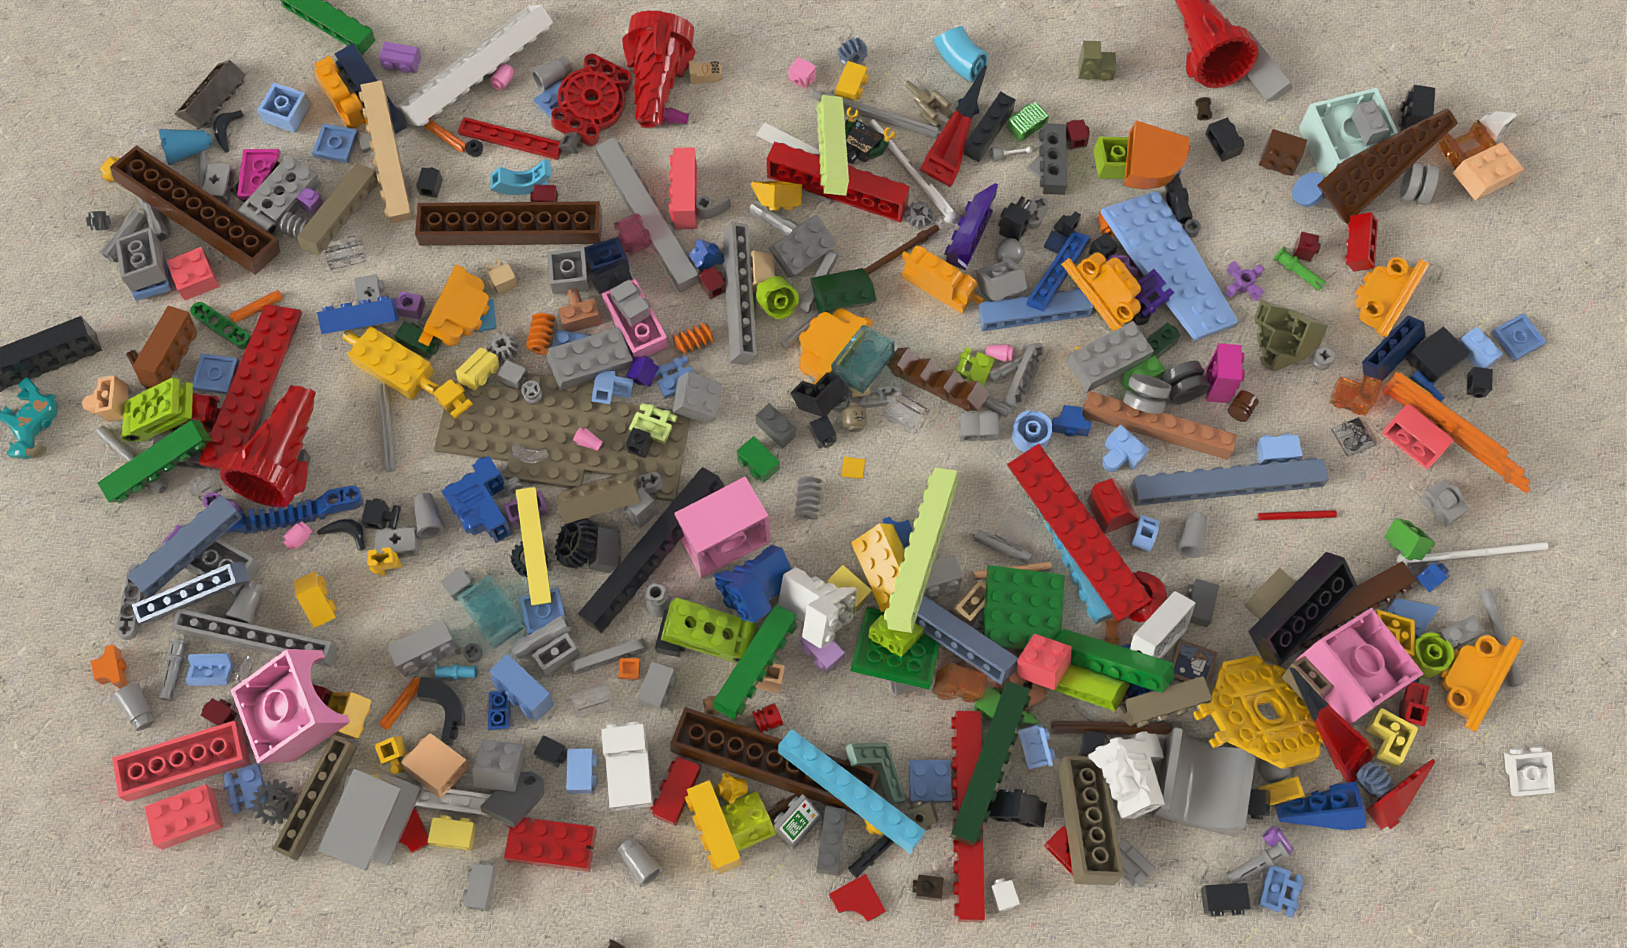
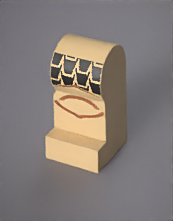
M696 60L689 61L691 84L716 82L722 79L721 63L717 61L709 63H696Z

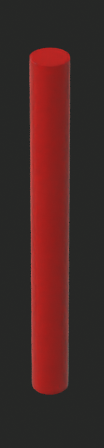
M1336 510L1258 513L1259 521L1337 517Z

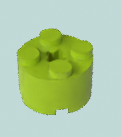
M782 276L767 278L757 285L756 299L759 306L775 319H784L790 316L795 306L799 303L797 291Z
M1425 633L1415 640V655L1412 659L1424 673L1420 676L1422 678L1436 677L1453 662L1454 650L1448 640L1442 639L1441 635L1437 633Z

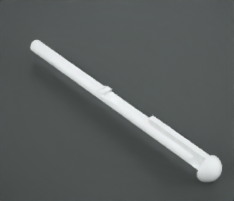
M872 119L869 122L871 127L884 134V130L875 119ZM890 139L889 149L944 214V221L946 223H953L957 218L956 212L932 184H927L922 176L910 165L911 161L904 156Z
M1540 542L1426 554L1422 561L1416 559L1408 560L1401 553L1397 557V564L1403 561L1407 566L1408 563L1547 550L1548 543Z

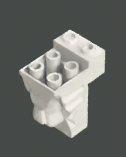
M795 567L783 574L778 605L797 615L796 618L804 622L802 637L821 649L834 640L835 632L840 627L850 623L853 619V609L857 601V588H838L832 583L825 584L817 576L810 578L805 571Z
M639 722L627 723V726L621 727L617 724L607 725L601 731L603 754L606 758L609 806L611 811L652 807L653 796L651 773L649 770L650 762L648 759L650 748L646 739L644 725Z
M1147 731L1137 733L1135 738L1127 740L1117 737L1111 739L1109 744L1095 748L1096 751L1088 755L1089 759L1102 769L1106 783H1110L1111 796L1118 801L1117 810L1121 819H1136L1165 805L1152 764L1164 758L1157 734H1148Z

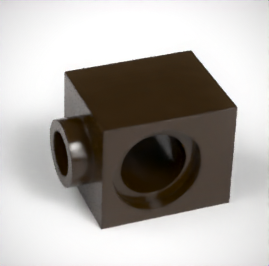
M918 875L917 880H913L912 892L916 893L915 899L940 902L944 878ZM930 883L933 886V891L925 893L922 890V884Z

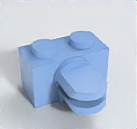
M1119 425L1106 440L1104 446L1110 451L1104 456L1102 465L1108 472L1117 471L1124 463L1134 470L1145 459L1149 448L1122 425Z

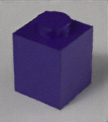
M635 357L626 377L633 379V382L639 386L650 387L659 366L654 364V360L650 357Z

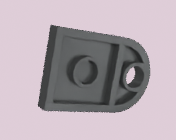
M521 772L515 792L495 790L480 806L481 812L515 828L542 799L544 795L542 778L532 772ZM529 781L534 782V783L531 784V785H526V784H525V783H527V782H529Z

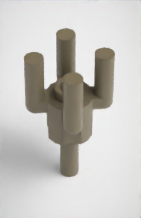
M910 81L905 83L904 86L916 96L914 102L922 109L921 116L930 125L940 128V124L935 120L938 117V114L935 112L936 109H939L949 119L951 118L953 112L949 108L952 104L937 90H933L930 93L927 89L919 90Z

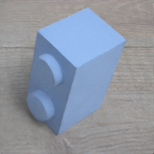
M1478 326L1464 335L1459 341L1470 352L1467 358L1475 367L1489 368L1503 355Z
M1283 434L1277 437L1265 435L1256 444L1258 459L1261 465L1273 461H1279V463H1285L1292 459L1299 461L1302 458L1298 435Z
M592 748L567 749L566 790L569 794L594 793V787H597L598 784L597 775H594V767L598 766V755L594 754Z

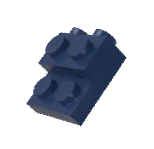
M618 237L584 247L591 271L623 259L630 269L626 254Z

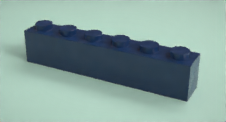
M353 43L335 53L337 61H335L340 71H345L343 75L348 83H353L351 87L357 96L362 91L361 84L378 81ZM387 95L394 131L397 134L407 128Z

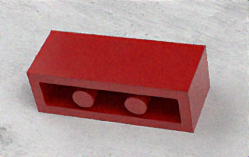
M1372 212L1350 216V223L1347 226L1349 238L1346 240L1348 249L1347 255H1345L1346 265L1353 272L1375 268L1378 220Z
M678 756L676 761L672 760L668 768L670 774L667 780L664 779L659 788L661 794L658 799H654L653 806L650 809L653 810V817L674 826L677 825L687 803L685 799L688 796L687 789L694 787L701 772L700 765Z

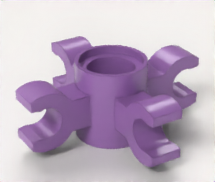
M1233 261L1230 263L1226 271L1236 281L1227 287L1228 290L1225 294L1231 298L1238 291L1242 293L1249 292L1254 301L1260 299L1264 291L1259 286H1256L1254 281L1263 274L1262 272L1265 268L1259 264L1252 271L1248 269L1241 270L1237 262Z

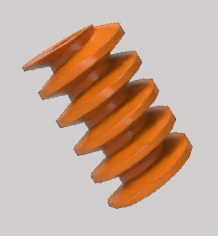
M536 313L532 316L531 328L526 343L528 350L539 355H547L548 349L546 348L550 347L549 341L552 340V337L549 335L553 334L551 328L555 326L553 323L556 320L555 316L549 313Z
M700 323V329L697 326H693V332L689 328L686 329V335L682 331L679 332V337L676 334L672 335L679 354L682 351L687 355V348L694 352V346L701 349L700 343L707 346V340L712 344L714 343V337L708 323H706V326Z

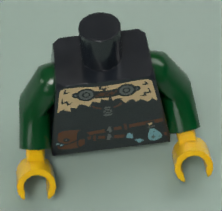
M848 108L847 115L849 118L845 122L848 163L854 164L857 159L867 162L869 159L883 155L890 143L889 140L896 137V132L893 131L888 136L891 130L889 127L882 134L857 119L854 122L853 120L858 117L859 111L856 109L855 115L851 116L852 108Z

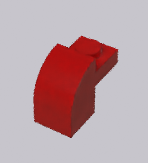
M1415 682L1406 686L1404 698L1400 701L1399 718L1408 723L1425 727L1430 708L1425 706L1430 686Z

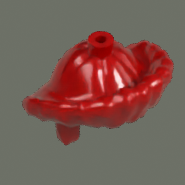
M1137 571L1133 572L1140 584L1145 586L1148 595L1152 599V602L1127 617L1132 621L1140 623L1146 622L1167 600V592L1164 583L1156 576L1147 572Z

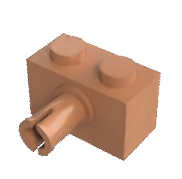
M573 289L575 296H573L572 290L567 292L571 305L558 308L565 331L575 332L602 324L595 298L582 302L578 289Z

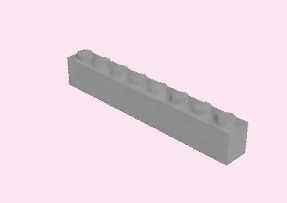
M732 221L723 230L730 363L748 365L757 357L749 227L747 224Z
M179 608L172 624V628L182 635L277 656L286 649L322 650L325 658L316 664L327 667L332 666L337 648L328 641Z

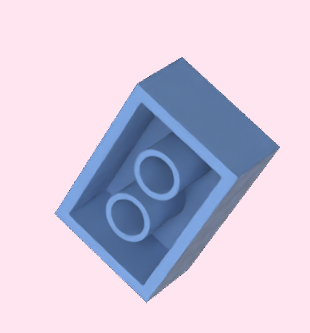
M508 654L489 670L492 676L491 681L494 683L493 686L500 693L505 691V694L508 696L507 699L515 707L519 705L522 709L521 712L529 720L533 718L537 722L554 705L550 693Z

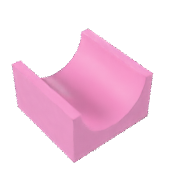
M746 477L674 513L685 534L680 541L701 578L770 542L769 516Z
M1372 608L1323 637L1294 660L1297 661L1306 656L1334 685L1324 700L1349 724H1352L1424 674Z
M286 649L231 689L257 763L294 762L350 723L347 715L339 714L327 707L319 698L312 685L311 667L325 658L322 650Z

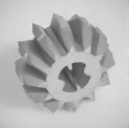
M500 331L497 336L492 334V340H487L488 346L486 350L497 355L498 363L502 359L504 363L508 358L513 360V355L518 354V342H516L515 336H510L507 331L503 335Z

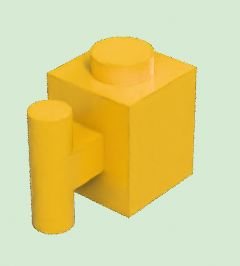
M451 379L433 392L437 402L448 413L451 412L450 414L454 419L473 405L469 399L466 400L463 393L465 390L458 382L455 384Z
M402 736L392 737L374 744L381 764L391 763L390 772L392 774L404 772L400 758H403L408 752Z

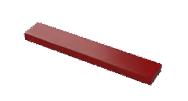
M463 117L458 129V134L555 160H559L562 150L558 147L560 141Z

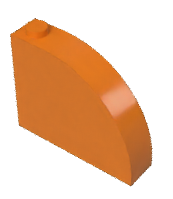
M1136 120L1128 136L1124 185L1137 189H1155L1168 184L1174 179L1187 159L1191 148L1189 137Z

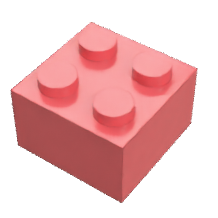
M202 247L166 261L177 291L184 300L220 287L209 257Z
M1034 634L1017 660V677L1055 690L1071 664L1072 646Z

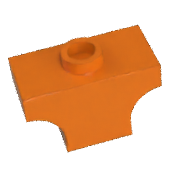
M113 644L106 646L104 654L100 658L91 661L94 680L102 685L112 682L113 685L121 689L128 685L125 670L127 669L126 662L122 658L119 648Z

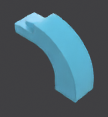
M544 159L534 168L527 171H512L499 167L490 174L491 190L507 195L531 194V191L534 192V185H547V180L552 174L550 161Z

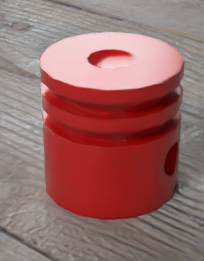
M775 703L762 707V710L757 709V712L752 711L759 732H768V729L771 731L783 726L781 715Z

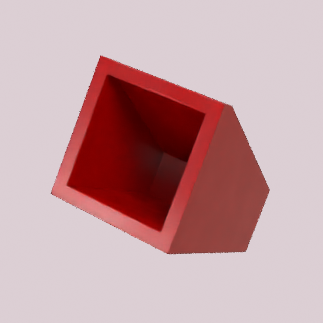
M1110 478L1094 484L1087 502L1104 534L1139 521L1123 487L1118 482Z

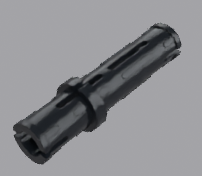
M884 834L866 852L863 851L860 854L861 857L849 866L848 870L854 877L858 878L868 866L875 864L874 861L894 841Z

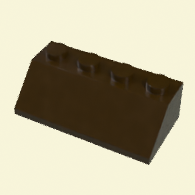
M231 60L218 63L176 111L175 115L195 127H205L211 121L210 116L220 111L222 102L232 97L234 88H239L243 84V78L246 74Z

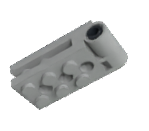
M288 154L240 207L238 213L275 236L278 233L279 221L284 214L289 211L293 215L301 207L296 198L305 187L316 190L321 182L317 179L318 175Z

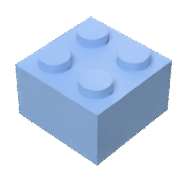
M273 82L257 111L264 123L295 133L311 104L306 93Z

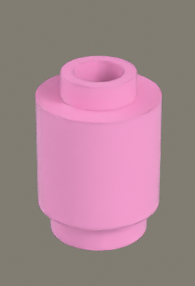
M506 63L499 65L490 78L492 87L497 90H504L514 76V69Z
M301 521L299 524L296 523L283 536L285 539L283 543L291 550L293 548L298 550L311 537L310 534L313 531Z

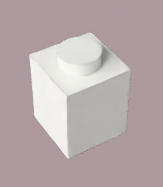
M1006 878L994 881L990 891L997 913L1018 907L1020 903L1013 881H1006Z

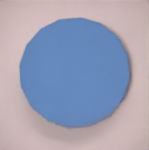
M1311 172L1299 178L1292 190L1294 201L1304 207H1311L1321 202L1324 197L1317 185L1325 177L1320 173Z

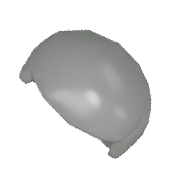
M1012 238L1001 241L996 249L997 259L1000 262L1010 259L1018 264L1024 256L1022 244Z
M1260 759L1258 771L1262 778L1273 783L1284 780L1291 770V767L1281 769L1263 759Z

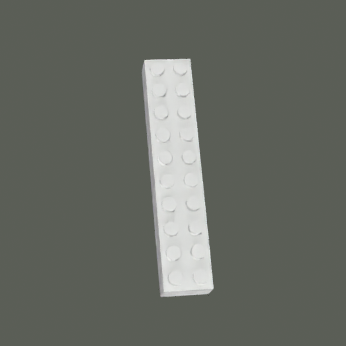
M542 5L527 6L398 104L396 109L408 125L424 126L429 122L428 118L432 115L440 114L445 105L453 104L457 100L456 97L458 95L467 93L471 85H476L484 79V75L493 73L497 70L496 66L510 60L509 56L524 49L523 46L527 42L528 44L532 43L537 39L536 36L539 33L542 34L548 31L553 21Z

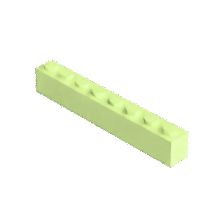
M822 95L821 102H817L816 112H818L821 185L824 186V193L846 196L849 174L843 97Z

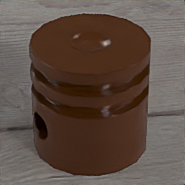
M1241 390L1227 411L1237 421L1247 422L1258 405L1259 400L1254 394Z

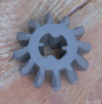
M852 37L851 40L841 43V47L838 48V55L840 61L845 65L847 61L859 64L868 56L866 44L860 38L855 39Z
M1369 761L1356 774L1362 788L1367 793H1371L1373 797L1381 798L1385 796L1394 785L1392 777L1388 775V771H1385L1383 766H1379L1376 762L1372 763Z

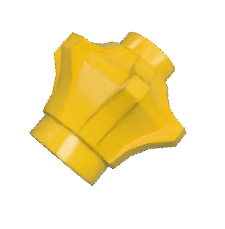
M726 772L723 773L720 784H716L715 790L717 796H721L724 802L727 801L728 805H732L737 798L747 794L748 786L744 778L739 779Z

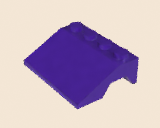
M994 183L976 194L972 202L968 201L965 208L966 215L961 216L958 223L960 227L958 231H954L951 238L953 242L946 247L944 255H947V263L963 270L967 269L993 213L990 206L996 197L998 184Z

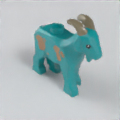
M25 377L18 384L22 391L17 395V398L29 400V403L25 404L17 414L5 406L3 411L0 410V421L9 426L18 440L15 444L9 442L10 448L7 451V455L11 458L34 459L42 457L46 453L47 448L45 446L42 447L43 443L39 442L35 447L34 440L40 431L50 427L52 420L57 415L58 405L55 401L56 395H42L39 392V388L28 377Z

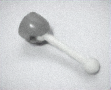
M1027 146L1024 149L1003 151L1000 147H991L990 158L992 162L1001 160L1004 155L1021 152L1031 153L1033 149L1031 146Z

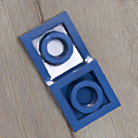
M499 691L489 692V731L509 729L510 701L507 699L508 696L505 694V691L502 693Z

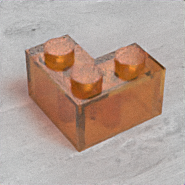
M1364 375L1358 383L1340 376L1334 385L1329 403L1337 408L1350 410L1354 414L1366 416L1378 399L1383 381Z
M949 663L937 670L932 693L938 695L937 697L942 700H949L959 696L965 702L974 703L982 699L987 675Z

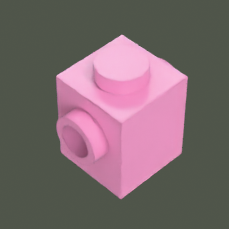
M798 57L789 68V80L793 81L797 86H802L806 89L816 80V66L809 61Z

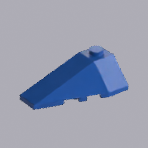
M1357 782L1334 784L1329 786V790L1320 793L1317 790L1311 792L1312 796L1276 805L1279 822L1339 830L1366 828L1364 806Z

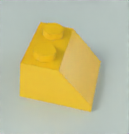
M783 181L751 182V186L761 205L769 206V210H780V207H783L785 210H794L795 206H801L802 184Z
M333 692L327 707L339 714L347 715L350 721L349 724L334 733V735L348 739H358L363 732V724L370 712L372 700L353 692Z

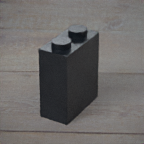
M1443 326L1414 348L1406 357V360L1411 367L1417 371L1420 370L1430 383H1436L1462 363L1470 352Z

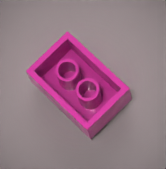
M1218 343L1206 366V377L1211 385L1210 389L1206 392V402L1229 403L1231 398L1235 396L1236 389H1239L1240 382L1245 377V371L1242 370L1245 354L1242 352V345Z

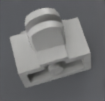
M1445 479L1428 489L1421 496L1424 505L1431 509L1436 519L1445 527L1470 510L1462 500L1463 495L1461 491L1454 485L1450 486Z

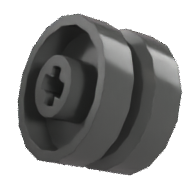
M1199 361L1182 363L1170 369L1162 376L1161 380L1172 386L1169 398L1173 404L1190 402L1202 396L1210 389L1211 385L1208 378L1203 376L1204 370Z

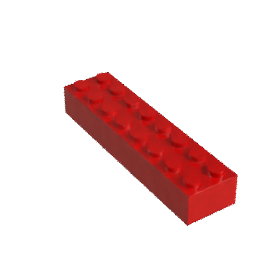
M774 141L766 159L767 178L775 181L802 184V189H805V191L831 198L832 200L901 223L908 206L910 186L848 165L849 183L846 196L824 193V186L821 185L820 155L811 154L803 149H796L785 143Z

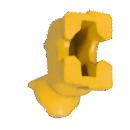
M390 547L382 548L384 553H378L376 549L368 551L367 562L369 570L374 574L385 576L386 569L402 567L398 554Z

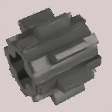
M106 211L88 212V217H86L87 226H90L91 231L107 230L108 225L111 224L110 215H106Z

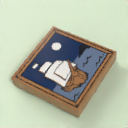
M1179 639L1172 659L1174 679L1185 682L1204 676L1208 687L1218 652Z

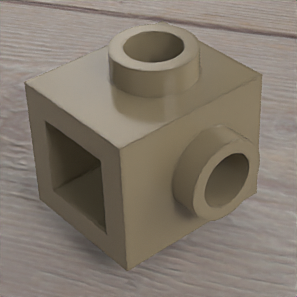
M921 800L915 801L910 804L906 811V816L925 831L931 829V825L939 820L932 800L923 803Z

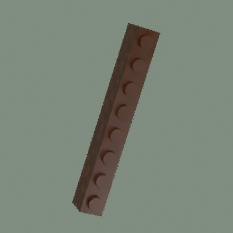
M1401 561L1357 585L1352 593L1301 646L1307 648L1314 643L1315 638L1320 637L1322 639L1331 633L1330 630L1338 629L1346 624V621L1356 618L1370 608L1376 610L1380 607L1379 603L1383 601L1389 603L1396 598L1395 595L1399 592L1402 595L1413 589L1411 585L1416 582V579L1405 563Z

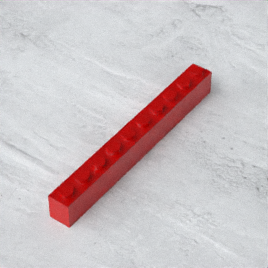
M956 711L955 717H951V729H955V737L951 738V748L955 749V757H952V769H955L956 776L952 777V790H956V798H952V810L956 811V818L981 752V711ZM953 819L952 827H954L956 819ZM983 835L980 843L976 841L974 846L953 840V852H957V861H953V873L957 874V882L953 884L954 895H957V903H954V916H958V922H984Z

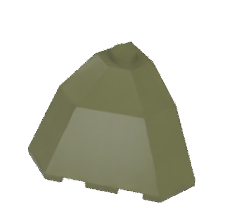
M1261 300L1254 319L1255 324L1259 326L1257 338L1259 347H1262L1263 356H1261L1262 365L1272 371H1277L1305 359L1321 344L1328 325L1298 311Z

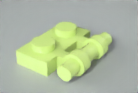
M641 403L640 410L645 411V413H636L629 430L631 431L634 427L651 433L652 440L665 444L672 430V425L667 422L672 421L675 423L678 416L672 414L667 409L661 410L656 408V405L651 403L649 405ZM656 415L661 418L660 420H657L655 418H652L651 416Z

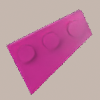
M243 149L237 193L239 200H248L271 174L281 154L279 149Z

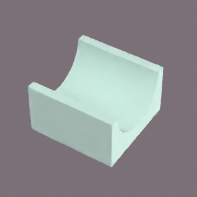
M1377 88L1310 104L1299 126V130L1303 138L1307 139L1306 145L1318 172L1325 178L1344 160L1377 144L1365 146L1351 117L1357 104L1375 100L1377 106L1381 109L1384 120L1388 123L1389 130L1383 140L1398 133Z

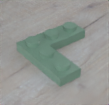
M851 743L845 746L847 758L851 766L876 765L877 771H879L878 778L881 781L884 797L890 804H900L906 801L888 743Z

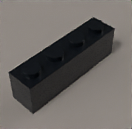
M1000 91L966 141L963 155L980 162L1013 113L1016 99Z

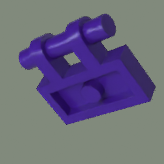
M1153 269L1138 281L1141 292L1134 298L1140 302V305L1144 303L1146 306L1141 311L1146 317L1150 313L1153 314L1156 308L1163 302L1169 301V297L1174 292L1171 288L1163 292L1161 288L1167 283ZM1157 292L1159 297L1150 303L1148 299Z

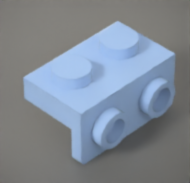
M229 654L189 655L190 669L186 678L187 686L229 684L234 667Z
M1042 723L1019 728L1018 732L1028 769L1045 765L1053 766L1052 760L1056 758L1053 747L1049 748L1047 740H1050L1048 729L1043 728Z

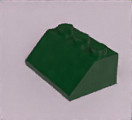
M863 268L810 278L818 314L833 312L837 309L869 305L877 301L873 282Z

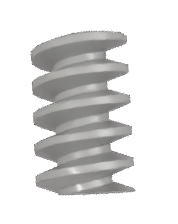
M288 211L279 221L278 232L297 239V235L310 220H305L304 217H298L296 214L292 215Z
M804 476L798 480L796 515L805 519L818 518L819 515L813 512L819 511V507L814 505L820 504V500L816 498L821 497V493L817 492L822 489V486L817 484L822 482L821 479L813 476Z

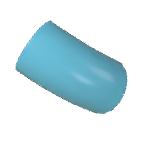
M963 26L948 30L933 39L937 50L945 62L957 74L974 83L983 67L988 65V53L969 38Z

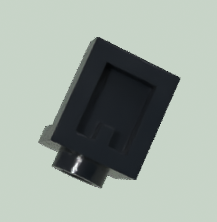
M1075 211L1071 216L1063 215L1055 224L1054 230L1069 238L1078 226L1081 214Z

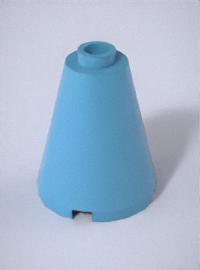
M159 129L168 165L205 151L212 144L211 136L206 134V131Z

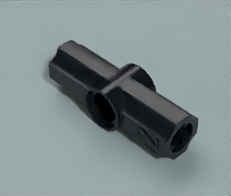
M1177 173L1172 181L1164 185L1168 206L1172 207L1177 222L1185 224L1193 216L1188 204V191L1186 188H1183Z

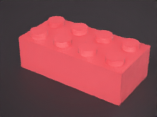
M695 147L673 148V155H670L671 186L669 187L671 222H674L675 229H697V162Z

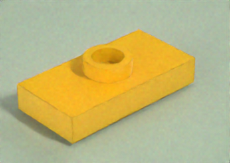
M1298 776L1258 787L1260 790L1270 791V806L1305 797Z

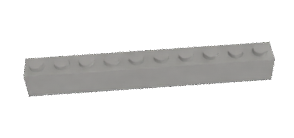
M613 137L596 145L595 150L598 159L678 291L681 293L699 284L698 274L700 272L698 268L691 264L692 260L689 253L683 251L682 242L673 235L674 230L671 224L666 223L663 211L658 210L656 207L658 205L653 196L650 197L648 194L649 189L645 182L642 183L640 181L641 177L638 170L632 168L633 164L630 157L624 155L622 144L620 142L617 143Z

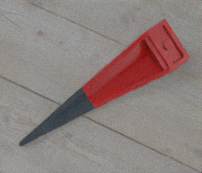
M987 65L983 67L937 137L919 171L948 187L953 185L960 169L965 143Z
M1289 667L1335 768L1341 772L1346 782H1356L1358 779L1356 774L1359 769L1371 761L1376 754L1368 740L1344 720L1312 688L1295 668Z

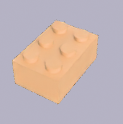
M1501 142L1464 160L1453 174L1473 199L1477 200L1514 182L1524 171V168Z

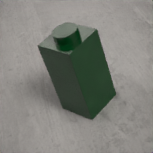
M404 321L394 335L399 344L427 359L435 355L439 349V343L435 336H433L429 346L418 342L423 330L415 323L410 324Z
M1167 322L1146 339L1154 350L1151 357L1156 356L1158 359L1177 344L1181 335L1176 327L1171 326Z

